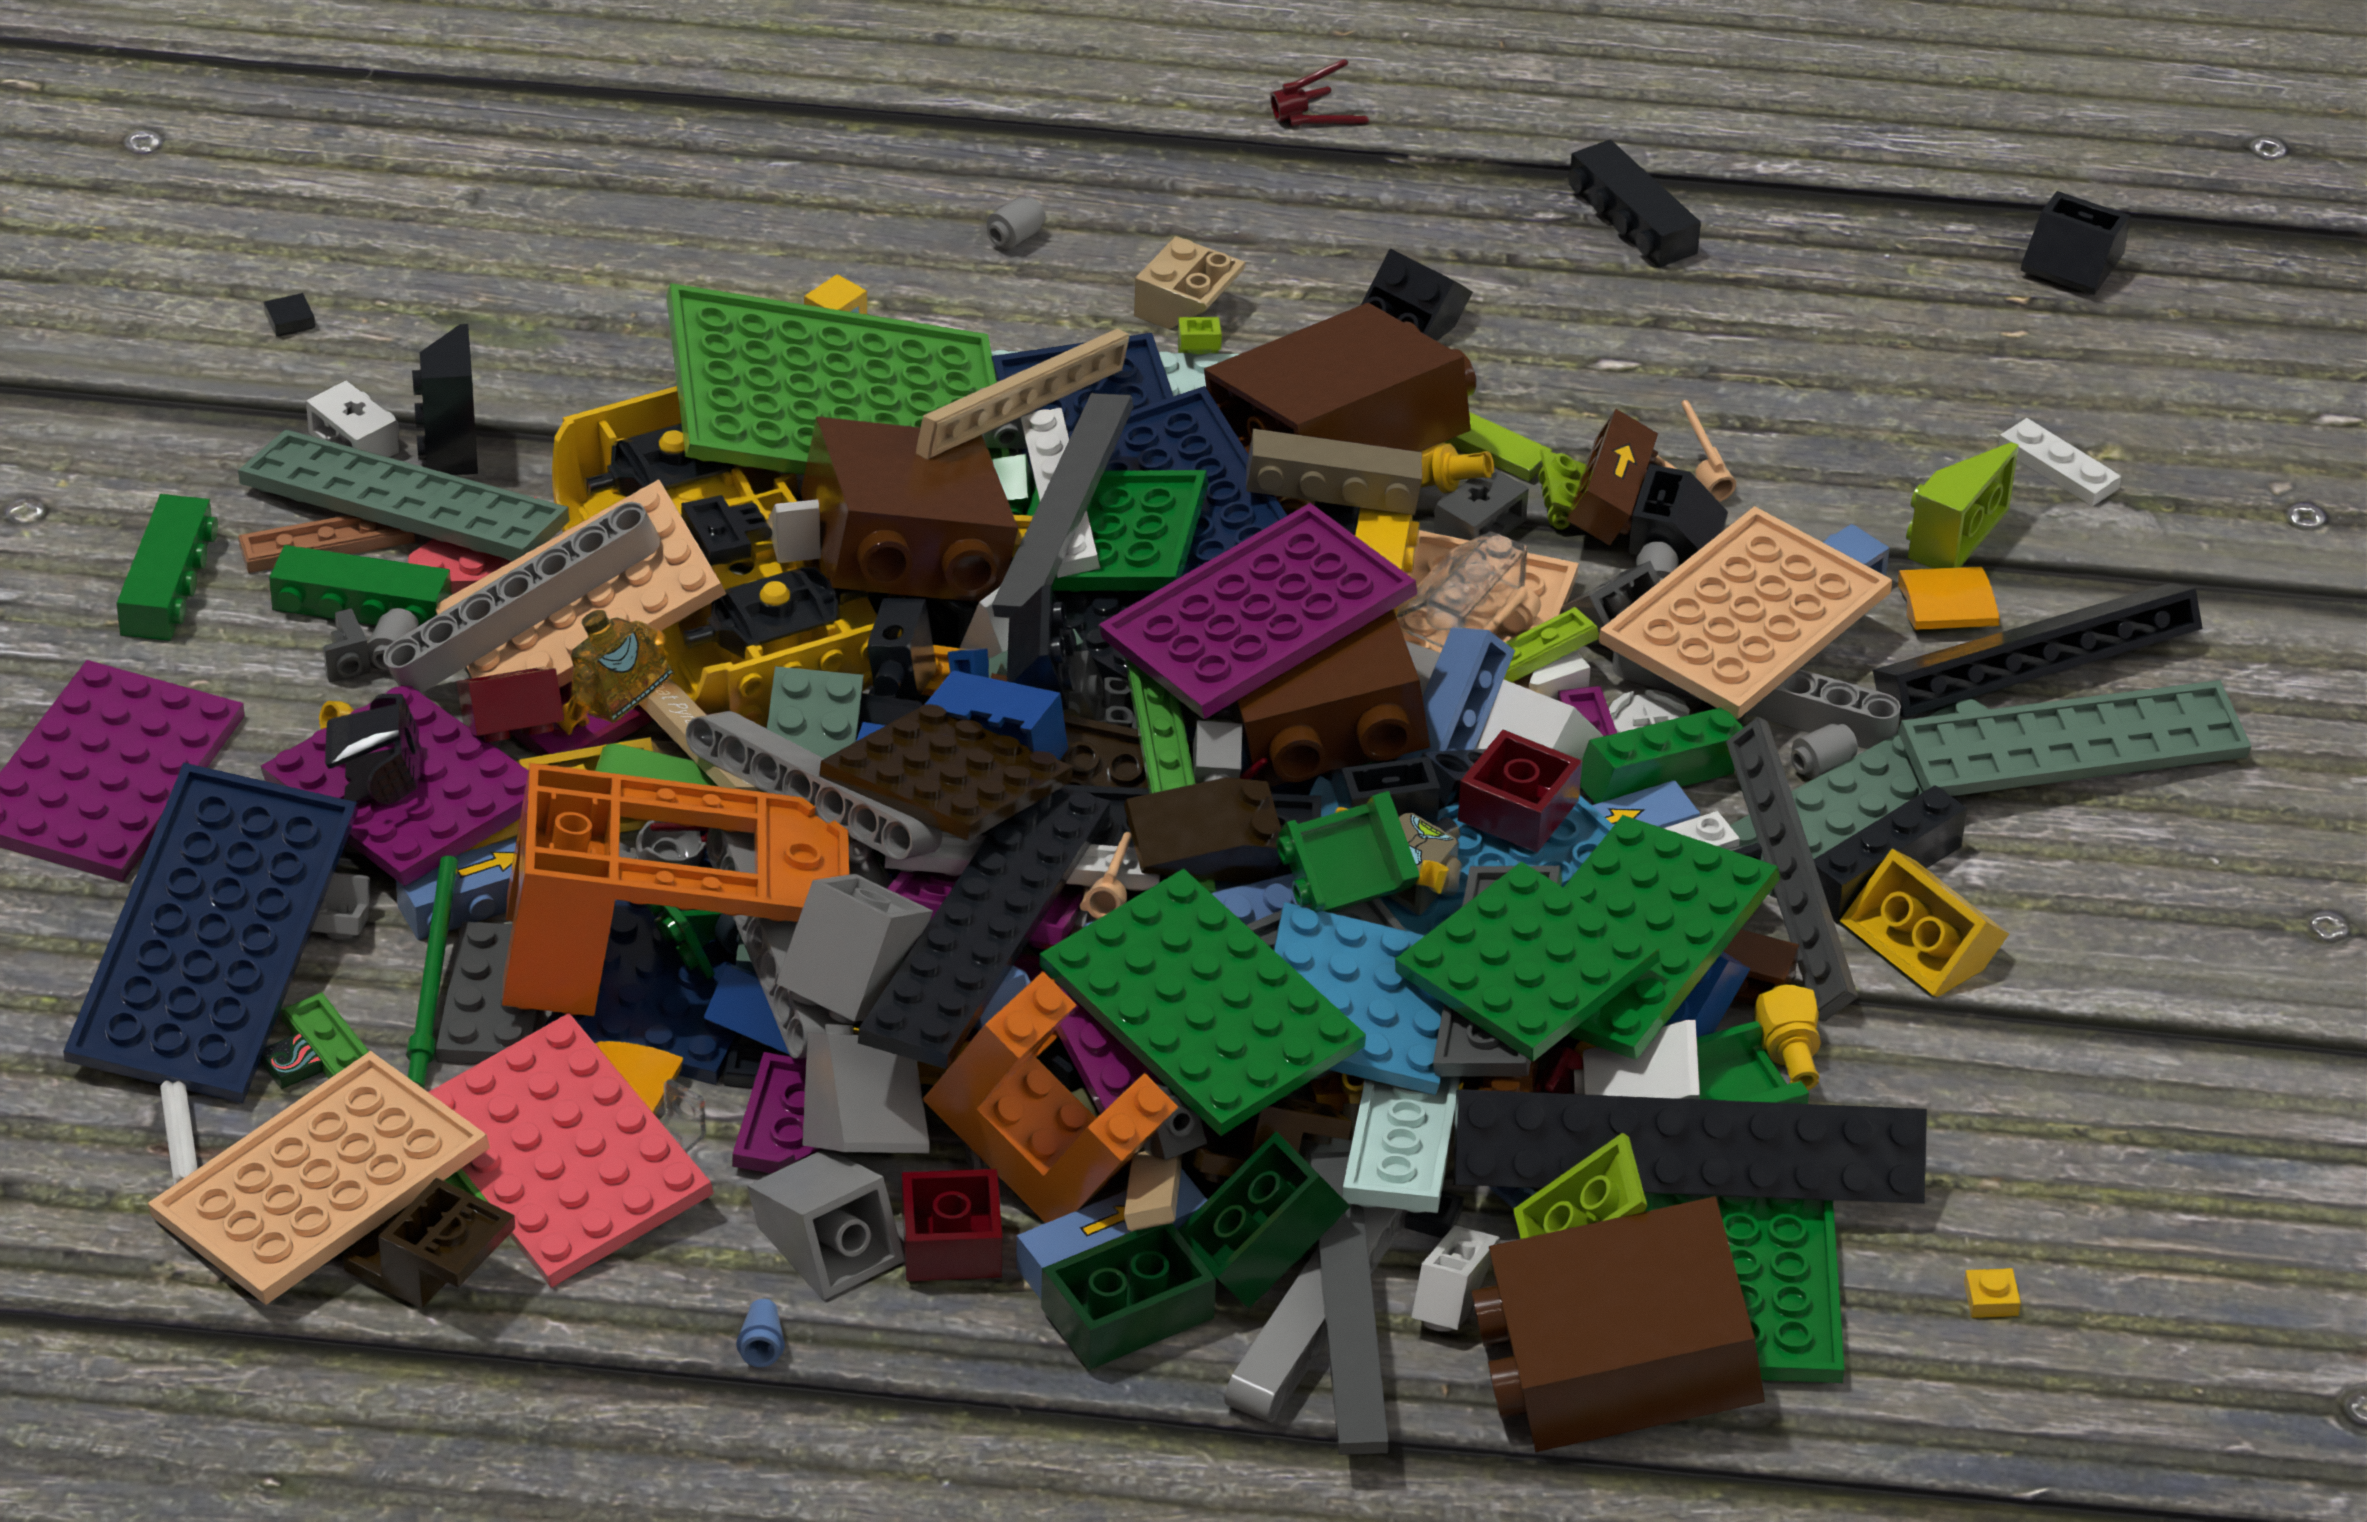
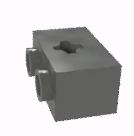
M1495 468L1491 478L1468 479L1464 485L1450 495L1442 497L1436 504L1434 509V533L1492 545L1526 521L1529 488Z
M1651 561L1621 572L1565 604L1562 608L1566 612L1576 607L1597 626L1600 634L1602 627L1661 580Z

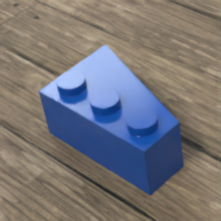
M952 670L925 703V705L941 706L946 710V716L976 721L984 729L991 732L1014 737L1020 744L1027 746L1028 750L1033 752H1049L1060 760L1068 750L1061 693Z

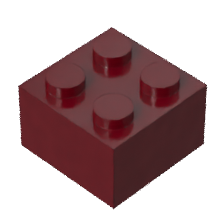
M542 666L456 681L463 724L469 727L472 735L483 737L484 742L510 739L509 730L520 729L521 734L527 733L528 735L554 731L553 723L565 721L556 668Z
M1502 729L1460 781L1457 821L1538 853L1579 801L1583 761Z
M997 1169L902 1172V1219L906 1281L1002 1278L1003 1238Z

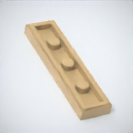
M1143 1146L1132 1157L1124 1211L1128 1230L1135 1231L1170 1224L1175 1221L1183 1154L1164 1160L1146 1153Z

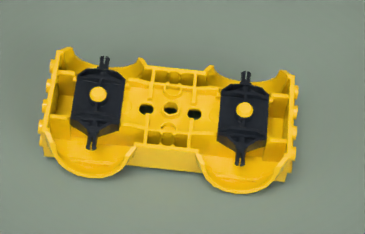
M677 386L563 417V423L554 437L552 460L554 503L567 506L570 519L561 529L562 532L575 527L658 479L661 481L680 515L681 503L722 495L729 507L755 503L766 519V523H768V518L775 504L798 502L795 499L798 493V482L794 473H783L780 475L775 470L741 467L735 464L701 461L696 458L685 457ZM771 537L766 541L751 544V558L733 561L729 564L711 566L726 594L653 635L660 638V646L669 652L665 659L660 657L656 664L664 672L671 669L673 674L669 677L705 714L732 711L764 728L767 727L775 666L864 675L862 693L870 685L873 686L868 641L877 614L867 597V591L832 588L822 555L821 559L778 563ZM740 562L747 567L754 568L750 573L743 575L734 574L729 570L731 565ZM901 629L898 633V638L902 636Z

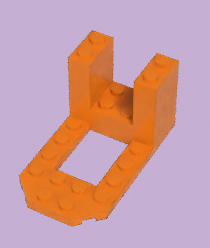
M529 763L507 892L506 921H512L513 923L503 975L502 1005L524 1010L537 1009L562 1012L564 1014L570 1013L571 1015L594 1016L615 900L629 901L634 904L671 906L681 910L695 909L720 912L729 916L744 915L768 918L773 921L798 922L813 880L849 875L848 829L835 820L830 823L823 821L815 815L816 806L803 797ZM620 816L629 817L637 821L653 820L676 823L685 827L701 826L722 829L727 832L755 833V874L619 857Z
M1042 972L980 1029L922 1100L991 1169H997L998 1176L1045 1223H1048L1085 1207L1132 1162V1157L1173 1114L1178 1106L1144 1073L1096 1118L1037 1059L1059 1038L1056 1029L1076 1007V1004L1054 983L1055 980H1051Z

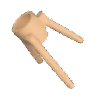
M1683 400L1681 403L1708 457V459L1697 466L1695 471L1696 478L1720 502L1728 498L1735 491L1737 486L1736 480L1726 468L1717 448L1712 446L1690 402ZM1657 455L1654 461L1656 465L1677 469Z
M1523 586L1513 590L1502 608L1498 610L1495 617L1483 630H1489L1493 633L1500 624H1503L1507 629L1519 632L1526 629L1530 630L1542 624L1543 620L1537 616L1541 609V601L1538 595Z
M1129 832L1123 834L1104 877L1097 880L1092 888L1083 886V900L1080 903V909L1088 911L1096 919L1103 917L1126 903L1127 891L1125 886L1116 878L1132 839V835Z

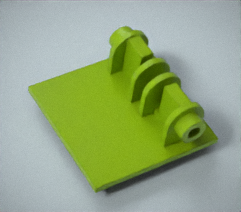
M1541 449L1540 455L1543 467L1538 474V478L1543 487L1542 496L1544 505L1548 509V522L1556 529H1565L1570 524L1567 521V517L1586 464L1573 460L1566 454H1556Z

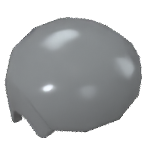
M648 821L638 833L636 838V854L638 859L699 866L706 847V842H702L700 831L652 832L650 825L652 823H665L661 821Z

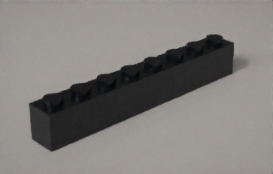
M2168 583L1873 670L1876 691L1895 697L1901 705L1900 716L1907 717L2203 629L2196 588Z

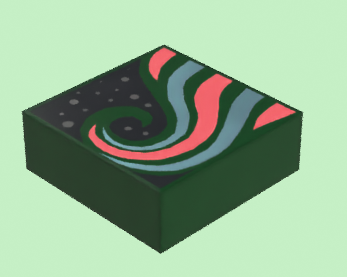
M301 1033L265 1047L260 1060L281 1089L323 1072L321 1058Z

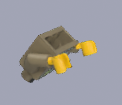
M1337 807L1335 813L1347 810V808ZM1405 813L1399 819L1420 877L1410 889L1387 895V897L1420 916L1439 894L1450 897L1458 892L1462 864L1458 860L1459 843L1457 841L1460 838V830L1458 825L1448 817H1443L1432 825L1414 813Z

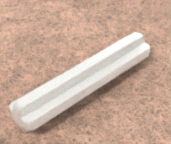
M166 1080L160 1086L173 1183L175 1185L197 1170L198 1167L186 1085L180 1081L172 1083Z

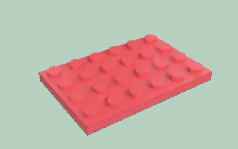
M570 1013L429 1091L431 1095L487 1134L490 1148L462 1167V1169L489 1203L515 1215V1229L509 1236L551 1288L714 1194L710 1180Z

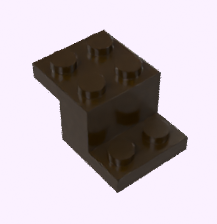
M1283 1097L1233 1128L1229 1143L1206 1140L1207 1144L1183 1153V1157L1192 1164L1193 1170L1203 1173V1179L1224 1184L1276 1131L1299 1153L1303 1133L1306 1140L1331 1145L1333 1138L1349 1139L1352 1121L1329 1104Z
M435 1178L411 1204L360 1239L343 1257L344 1271L423 1308L446 1283L457 1288L461 1286L515 1229V1215L439 1178Z

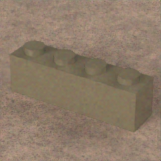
M1253 429L1246 467V492L1415 515L1422 482V452Z

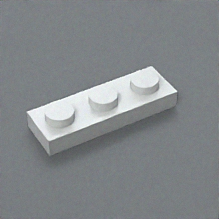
M2025 418L2000 435L1998 447L2010 442L2018 444L2017 460L2092 507L2120 488L2121 476L2028 418Z

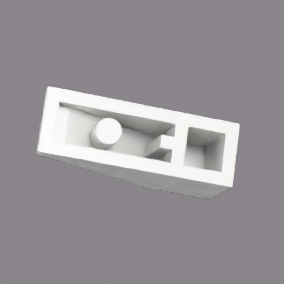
M1454 1225L1421 1265L1411 1318L1424 1321L1426 1327L1436 1331L1458 1330L1468 1317L1474 1304L1471 1290L1480 1289L1491 1264L1489 1246L1499 1244L1500 1237Z

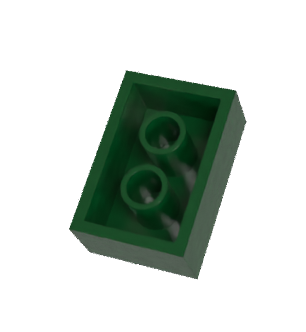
M1276 1131L1178 1231L1213 1275L1245 1306L1250 1308L1261 1296L1268 1292L1270 1287L1295 1262L1301 1259L1304 1253L1351 1206Z
M1170 1223L1129 1232L1043 1267L1041 1308L1088 1370H1091L1214 1319L1216 1278L1175 1226Z

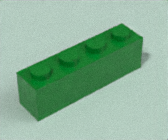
M169 494L159 495L116 602L121 636L171 641L177 624H183L186 615V600L188 596L193 597L196 591L198 569L205 568L207 546L209 542H215L217 537L218 519L217 517H212L210 499Z
M284 545L269 576L272 610L336 619L335 612L352 608L358 623L377 625L382 615L392 609L400 608L411 612L417 618L420 626L437 616L438 614L435 609L438 603L452 595L450 569Z
M1720 707L1590 739L1582 757L1580 787L1595 804L1673 780L1680 787L1734 774L1735 768L1726 741L1744 727L1731 713Z

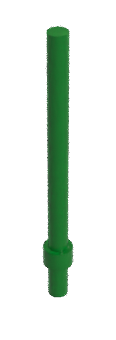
M443 856L440 859L414 1034L408 1039L406 1057L410 1060L407 1077L423 1089H425L428 1063L433 1061L436 1040L432 1036L458 869V859L453 856Z

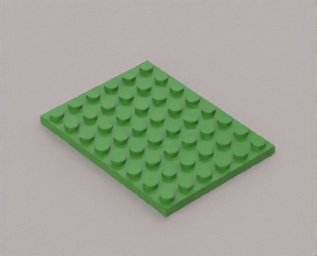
M670 283L666 294L685 457L696 458L701 461L735 464L741 467L775 470L786 474L804 475L816 416L921 427L923 415L977 392L980 388H986L997 383L991 359L992 353L989 336L985 333ZM987 447L991 459L1010 456L1009 448Z

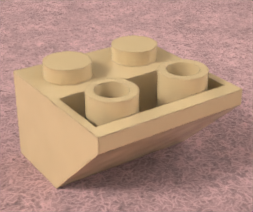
M1175 236L1136 276L1134 316L1171 329L1178 325V317H1194L1206 311L1245 269L1246 262Z

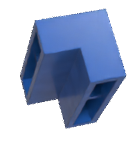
M727 962L704 1018L789 1054L757 974Z

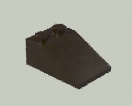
M1225 777L1128 798L1124 803L1141 873L1172 876L1185 869L1196 879L1251 884L1271 879L1281 861L1276 845L1281 827L1267 781Z

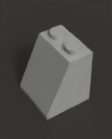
M857 874L813 880L776 984L790 990V997L800 1003L812 1006L819 1004L829 1009V1016L839 1022L853 1025L856 1024V1021L865 1020L925 930L933 910Z
M825 1024V1033L808 1032L803 1146L842 1152L929 1153V1138L917 1061L858 1044V1034L853 1033L854 1025Z
M823 1149L747 1185L758 1228L819 1297L824 1300L905 1261L883 1176L832 1150Z

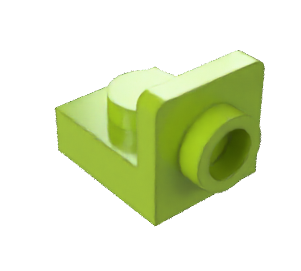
M1178 317V353L1198 355L1208 353L1219 354L1222 342L1219 317Z

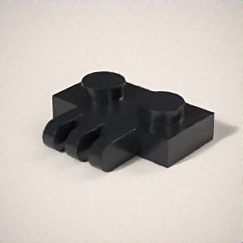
M722 495L681 503V517L710 566L729 564L733 561L751 558V544L766 541L772 536V529L766 523V519L755 503L729 507Z

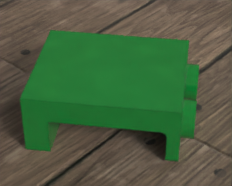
M1389 791L1371 796L1367 804L1300 824H1297L1296 820L1286 822L1278 834L1279 838L1276 840L1279 857L1284 865L1289 864L1295 879L1292 881V891L1296 903L1300 907L1310 908L1315 913L1320 911L1331 913L1410 889L1420 877Z
M1758 1021L1696 1037L1699 1099L1808 1104L1809 1092L1802 1081L1791 1084L1785 1082L1771 1059L1762 1049L1763 1027Z

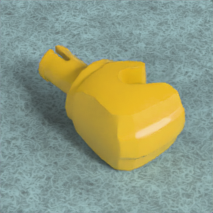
M1445 442L1421 451L1422 482L1420 488L1436 485L1442 493H1451L1457 490L1460 479L1491 478V474L1494 472V461L1489 451L1458 455L1455 447Z
M1796 985L1777 986L1770 991L1758 995L1753 1012V1022L1758 1021L1763 1027L1762 1049L1767 1050L1768 1056L1773 1062L1786 1065L1790 1084L1802 1081L1806 1089L1810 1090L1819 1083V1074L1812 1059L1821 1045L1820 1036L1816 1029L1819 1018L1816 997L1812 989Z

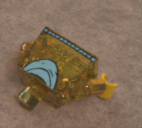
M595 610L587 614L581 623L588 638L576 646L570 656L574 669L572 671L571 699L562 706L565 721L556 723L568 735L572 734L573 728L577 723L582 727L589 724L588 713L615 723L673 677L675 673L665 660L669 652L665 650L666 637L662 631L639 620L629 622L618 617L609 620L604 610Z

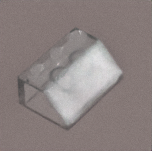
M1490 531L1452 548L1417 585L1418 594L1399 605L1396 617L1401 631L1443 648L1451 627L1483 629L1495 617L1498 610L1502 608L1510 593L1521 586H1525L1528 546Z

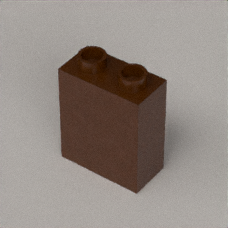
M1365 303L1204 368L1207 390L1248 454L1253 429L1421 452L1471 431L1468 396L1473 395L1476 390V375L1468 357L1461 350L1456 348L1450 349L1421 333L1411 322H1402L1370 303Z
M816 416L801 495L803 501L818 499L820 552L832 588L980 602L1001 586L1010 567L1018 526L982 435L934 457L925 459L916 454L921 427Z
M1394 609L1230 704L1235 723L1242 724V744L1249 766L1254 765L1261 758L1268 760V764L1253 778L1258 781H1267L1269 787L1289 782H1303L1317 775L1329 773L1330 769L1353 767L1374 761H1388L1402 754L1431 748L1420 680Z
M1716 1196L1489 1246L1496 1285L1471 1290L1483 1347L1506 1342L1510 1344L1511 1357L1488 1361L1500 1419L1522 1414L1527 1415L1535 1453L1765 1402L1755 1337Z

